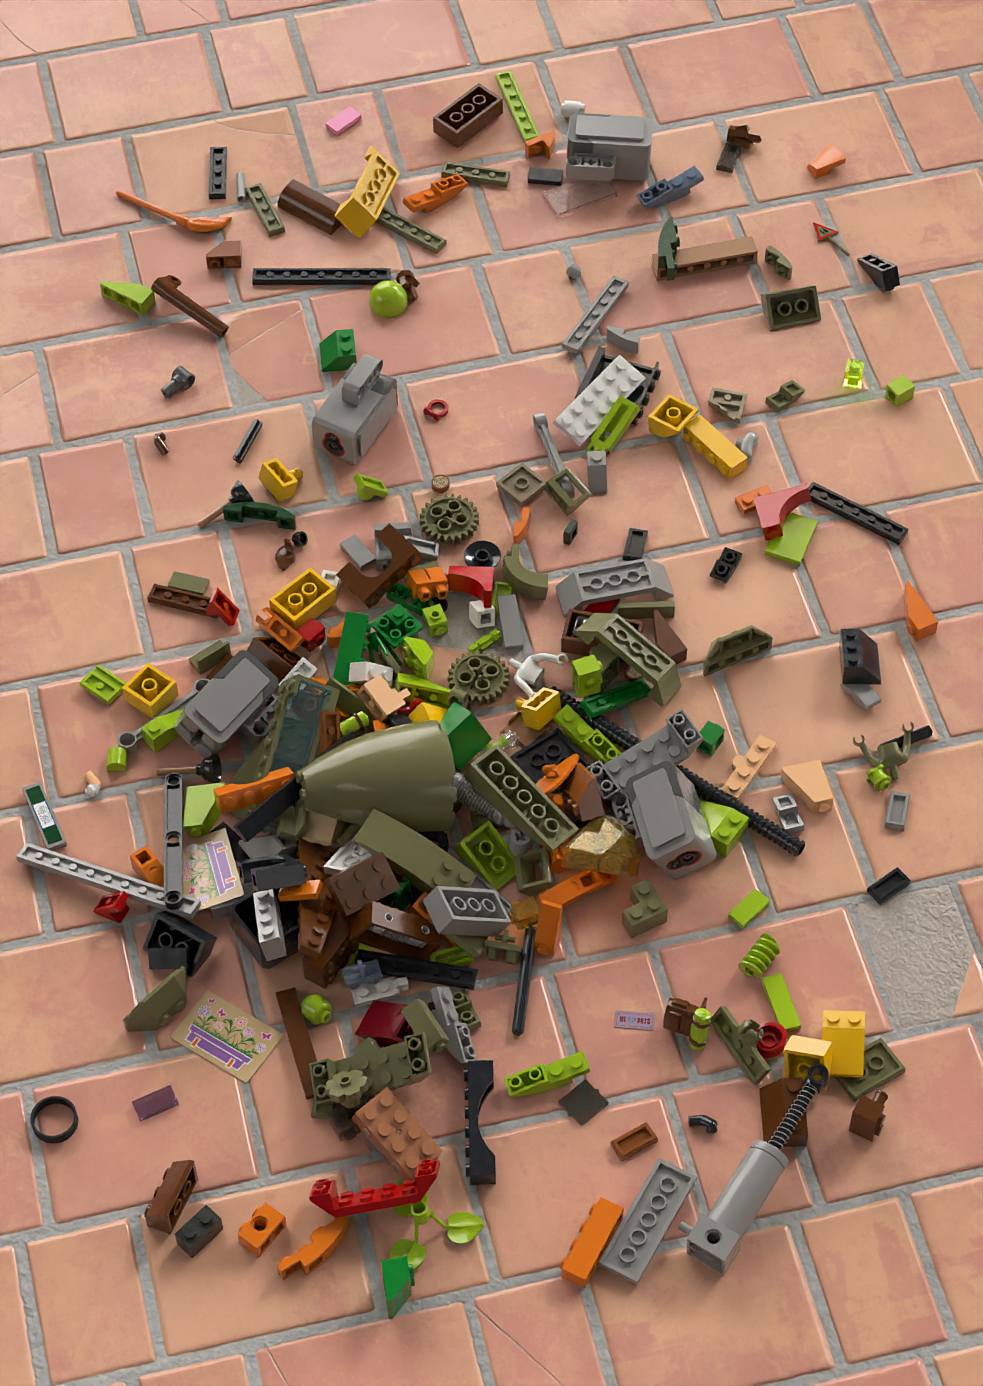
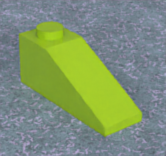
M100 282L101 294L141 315H144L156 303L154 291L149 287L135 283Z
M397 672L394 688L398 693L406 688L411 693L404 701L412 702L414 698H420L423 703L447 709L450 689L420 677Z
M184 709L156 717L141 728L143 741L155 753L180 736L175 731L174 724Z

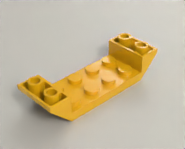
M372 145L364 157L368 163L349 200L340 204L335 214V217L357 238H360L378 219L400 175L399 171Z

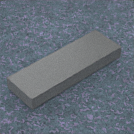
M516 594L497 597L505 650L524 648Z

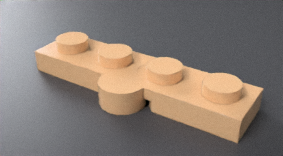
M759 735L745 756L738 755L733 759L732 768L734 772L721 790L724 793H728L729 797L733 796L734 800H740L775 750L777 743Z

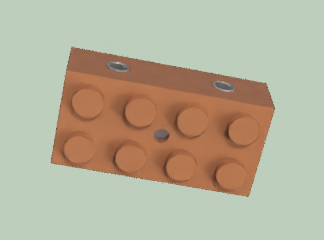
M388 1087L360 1108L352 1118L353 1122L404 1181L415 1178L418 1164H421L423 1160L433 1159L435 1161L442 1153L441 1148Z

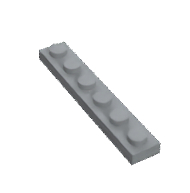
M613 276L564 340L562 348L578 355L629 287V282Z

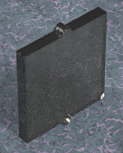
M586 1079L558 1101L568 1112V1116H572L581 1126L609 1104L599 1093V1089H595Z

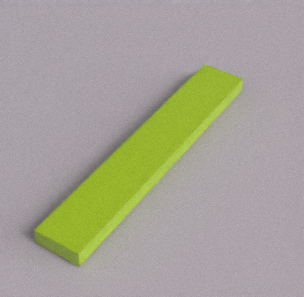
M511 70L495 74V79L524 144L526 141L540 136Z

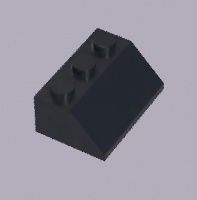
M841 629L839 651L842 684L881 685L877 643L860 629Z
M162 911L156 913L142 949L148 952L149 948L188 947L190 968L186 969V974L193 977L211 955L217 937L177 914Z

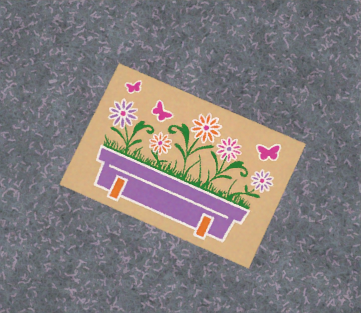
M226 828L183 843V894L201 900V906L198 911L244 895Z
M207 990L170 1038L247 1083L284 1035Z

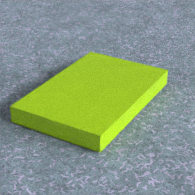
M790 513L783 525V536L769 541L765 555L800 565L816 530L818 521Z

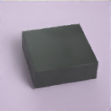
M571 519L564 530V544L570 545L577 535L578 522Z

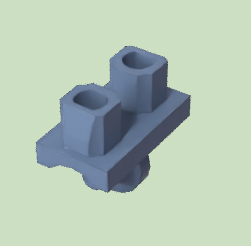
M378 959L362 963V960H357L358 964L342 968L346 987H350L351 990L357 989L361 984L365 983L376 984L380 979H383Z

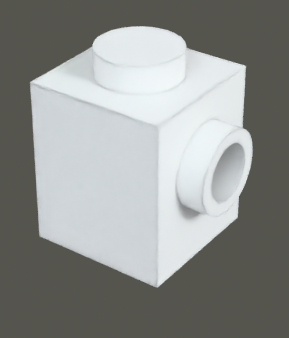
M481 600L469 602V619L476 628L495 626V608L493 606L491 608H484Z

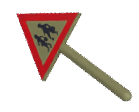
M813 222L818 241L827 238L846 256L850 255L831 238V236L838 234V231Z

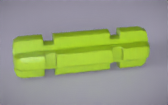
M494 629L489 632V635L486 634L477 640L475 644L469 645L467 649L474 655L477 650L482 651L493 644L494 641L499 640L501 634L498 630Z

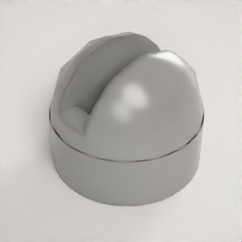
M572 264L568 267L566 274L572 279H577L581 276V269L577 264Z

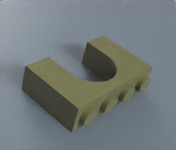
M416 998L401 1010L414 1034L425 1032L429 1059L435 1053H439L446 1048V1044L450 1040L425 1002ZM368 1037L355 1047L353 1051L356 1055L380 1049L381 1046L377 1040Z

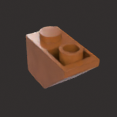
M223 241L206 254L207 269L242 268L241 241Z

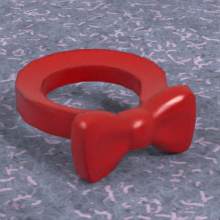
M432 400L427 407H424L423 413L439 421L440 417L447 415L449 406L443 400ZM434 404H441L445 409L442 412L434 413L431 411V407Z

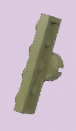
M720 1006L711 1017V1024L753 1083H760L771 1071V1068L757 1050V1044L764 1035L763 1029L761 1028L756 1032L760 1025L754 1020H744L739 1025L728 1008Z

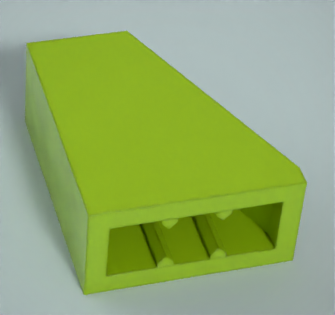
M225 782L187 787L183 828L189 837H200L211 831L221 814L216 804L213 789L226 785Z

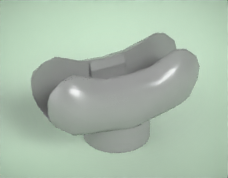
M748 432L744 439L737 438L735 444L748 457L747 465L752 462V450L757 445L758 435L755 432Z

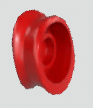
M768 1022L761 1025L756 1031L758 1032L761 1028L764 1031L763 1038L757 1044L758 1052L766 1059L779 1055L786 1046L787 1031L781 1024L776 1022Z

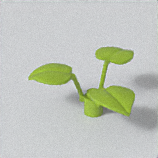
M398 1180L396 1185L403 1184L404 1181ZM426 1193L421 1202L394 1207L395 1212L399 1216H413L415 1229L414 1242L409 1239L397 1241L390 1250V1259L407 1256L408 1264H413V1270L424 1262L426 1249L424 1246L417 1244L419 1224H426L430 1218H433L444 1229H449L447 1232L448 1238L456 1244H466L472 1241L483 1229V1220L468 1212H456L448 1217V1225H446L434 1215L433 1211L429 1212L427 1206L428 1196Z

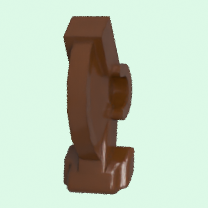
M287 538L284 539V546L279 548L275 555L277 565L283 571L290 564L294 563L296 559L291 541Z

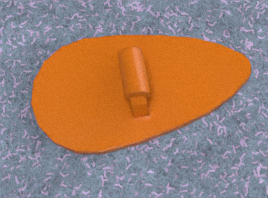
M577 753L573 754L558 765L543 766L542 771L545 776L536 785L545 795L554 791L568 777L576 766L579 755Z

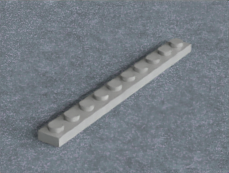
M26 843L16 856L17 861L111 893L125 891L129 895V899L189 919L194 917L201 906L200 899L183 894L182 907L178 910H169L165 906L163 887L33 844ZM171 898L169 899V902L174 903L177 902L179 899Z

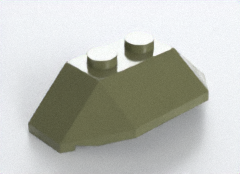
M751 625L715 639L711 642L706 655L703 675L707 676L772 649L773 637Z
M181 966L170 974L123 1019L125 1030L128 1032L157 1031L162 1026L167 1025L176 1013L181 1012L187 1004V974L185 967Z

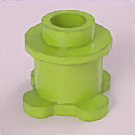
M883 764L867 772L868 777L866 780L874 784L875 790H885L890 786L891 777L883 771Z

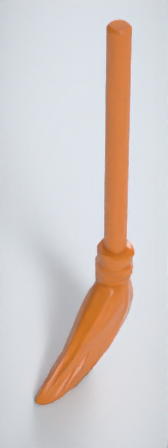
M121 190L116 192L118 197L176 221L177 225L187 227L193 232L219 230L232 220V217L190 218L182 214L177 215Z

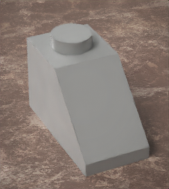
M605 451L587 452L588 488L591 493H607Z

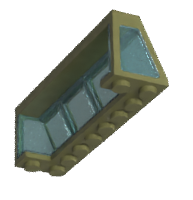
M300 674L280 684L278 690L280 693L279 699L274 704V717L269 722V735L264 740V753L260 756L258 765H260L259 771L256 773L253 782L265 778L271 771L289 767L295 776L296 771L301 770L320 755L319 711H335L340 690ZM300 799L296 801L291 807L295 808L296 805L299 803ZM261 803L249 806L243 818ZM277 818L260 832L268 834L277 833Z

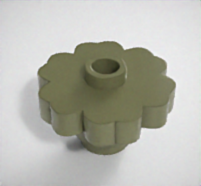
M355 1069L350 1072L341 1071L333 1075L332 1080L326 1082L325 1090L332 1102L342 1103L346 1108H354L360 1104L361 1093L368 1091L369 1083L362 1071Z

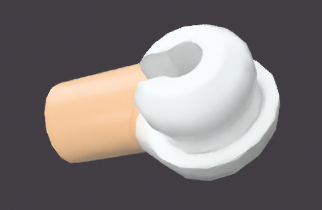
M88 771L84 775V778L89 783L88 788H85V794L89 797H95L98 795L101 782L92 771Z

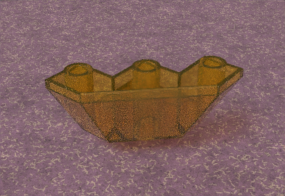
M602 815L593 818L564 847L562 867L638 879L640 855L635 837L613 816Z

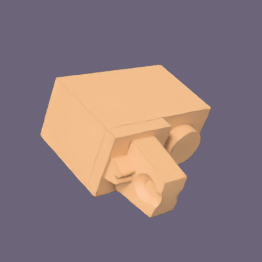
M381 675L365 683L356 692L376 720L380 722L386 720L387 716L397 713V710L406 704L404 700L411 695L407 688L399 693L395 688L391 689Z

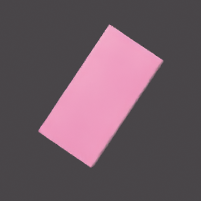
M348 107L328 121L326 128L338 136L361 120V114Z

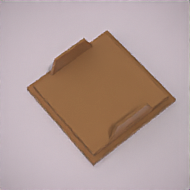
M518 711L510 718L509 723L500 733L524 748L553 731L555 727L549 723L540 730L524 726L522 711Z

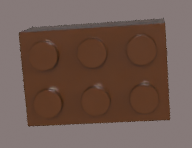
M383 852L376 853L324 880L342 917L348 916L364 908L372 901L375 902L401 889Z

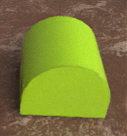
M121 747L109 748L107 751L106 770L126 771L127 751Z

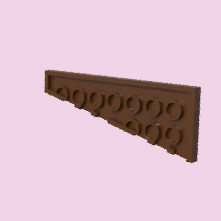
M300 838L296 844V847H298L296 859L307 868L308 877L305 878V881L321 880L322 888L318 899L299 900V906L297 907L300 930L298 934V951L318 959L337 909L324 882L325 879L333 875L325 873L323 867L334 854Z

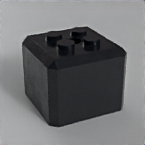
M280 888L273 890L280 905L287 956L266 961L258 936L253 893L257 892L256 890L232 904L231 908L235 934L263 969H271L298 952V934L300 930L297 907L299 906V900L280 902L278 899Z

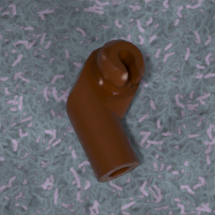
M163 432L156 433L153 436L155 446L162 455H165L170 451L164 442L166 435Z

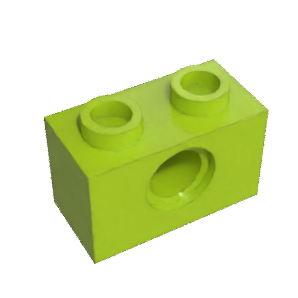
M595 655L572 661V685L578 698L600 692V685L603 683L601 676L603 667L601 662L596 660Z

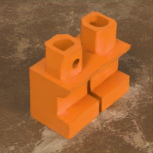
M441 567L425 568V571L424 569L408 570L405 586L408 590L412 589L414 599L420 598L423 602L428 601L433 596H437L439 600L447 598L448 580Z

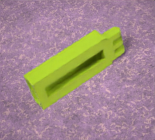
M620 395L590 438L591 442L587 446L586 452L593 450L605 451L611 454L639 413V406ZM606 431L611 433L610 436L605 435L604 441H601Z

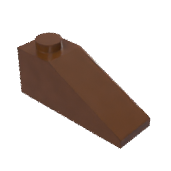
M657 609L654 610L653 626L656 647L670 657L676 665L687 660L686 646Z

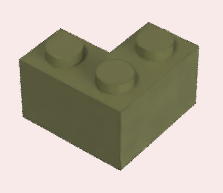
M648 879L630 887V901L633 906L622 911V924L631 938H634L667 922L668 909Z

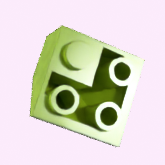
M404 638L403 652L405 658H403L406 667L412 669L414 676L429 681L434 666L433 651L422 639Z

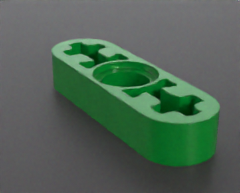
M396 583L391 591L386 593L388 600L396 604L400 603L404 608L422 617V607L434 606V602L431 599L422 602L420 598H417L413 602H406L405 599L407 597H413L412 590H408L407 587Z

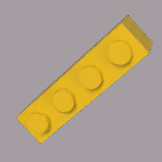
M701 415L690 420L683 428V438L685 441L691 443L698 453H702L711 464H714L730 480L747 469L748 457Z

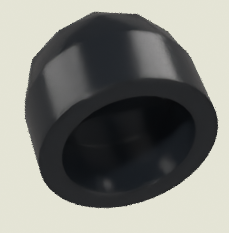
M304 531L294 533L291 540L295 546L300 547L307 544L308 537Z

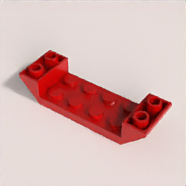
M433 1159L423 1160L421 1164H418L415 1179L407 1180L403 1184L395 1185L394 1183H389L378 1189L368 1187L362 1189V1192L357 1193L346 1191L341 1193L340 1196H338L335 1180L320 1179L314 1183L309 1200L335 1218L421 1202L436 1180L440 1161H433Z

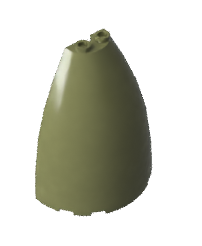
M437 720L407 723L364 734L337 746L301 770L296 771V781L302 785V789L299 792L300 800L304 801L305 808L331 818L362 826L371 811L376 809L417 832L451 831L454 823L455 812H452L453 803L457 801V788L453 787L454 775H456L449 739L445 730L441 731V724Z

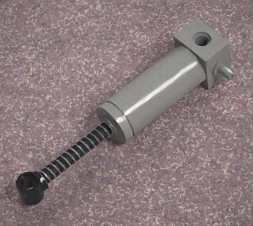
M811 1065L807 1072V1078L803 1082L802 1092L800 1095H797L798 1098L796 1101L794 1100V1104L788 1109L783 1122H780V1126L777 1127L774 1136H771V1140L768 1143L762 1140H755L709 1214L707 1216L702 1214L694 1228L684 1222L679 1224L678 1229L689 1235L687 1237V1254L725 1275L740 1251L741 1238L789 1163L788 1158L780 1149L783 1148V1144L789 1139L792 1130H795V1125H798L797 1122L800 1121L803 1112H806V1108L809 1107L808 1104L812 1103L811 1100L815 1098L814 1095L820 1093L828 1085L829 1072L824 1065ZM820 1075L823 1079L815 1080L813 1076Z

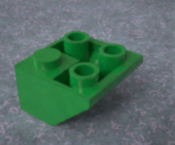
M400 603L372 622V628L394 649L404 643V638L412 637L424 629V626Z

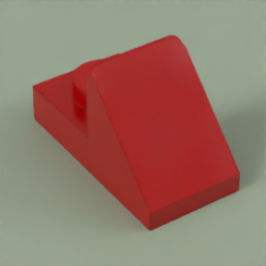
M217 587L214 589L209 601L206 616L218 615L228 626L235 624L240 610Z
M125 891L103 895L93 912L114 922L121 923L130 909L126 905L129 895Z

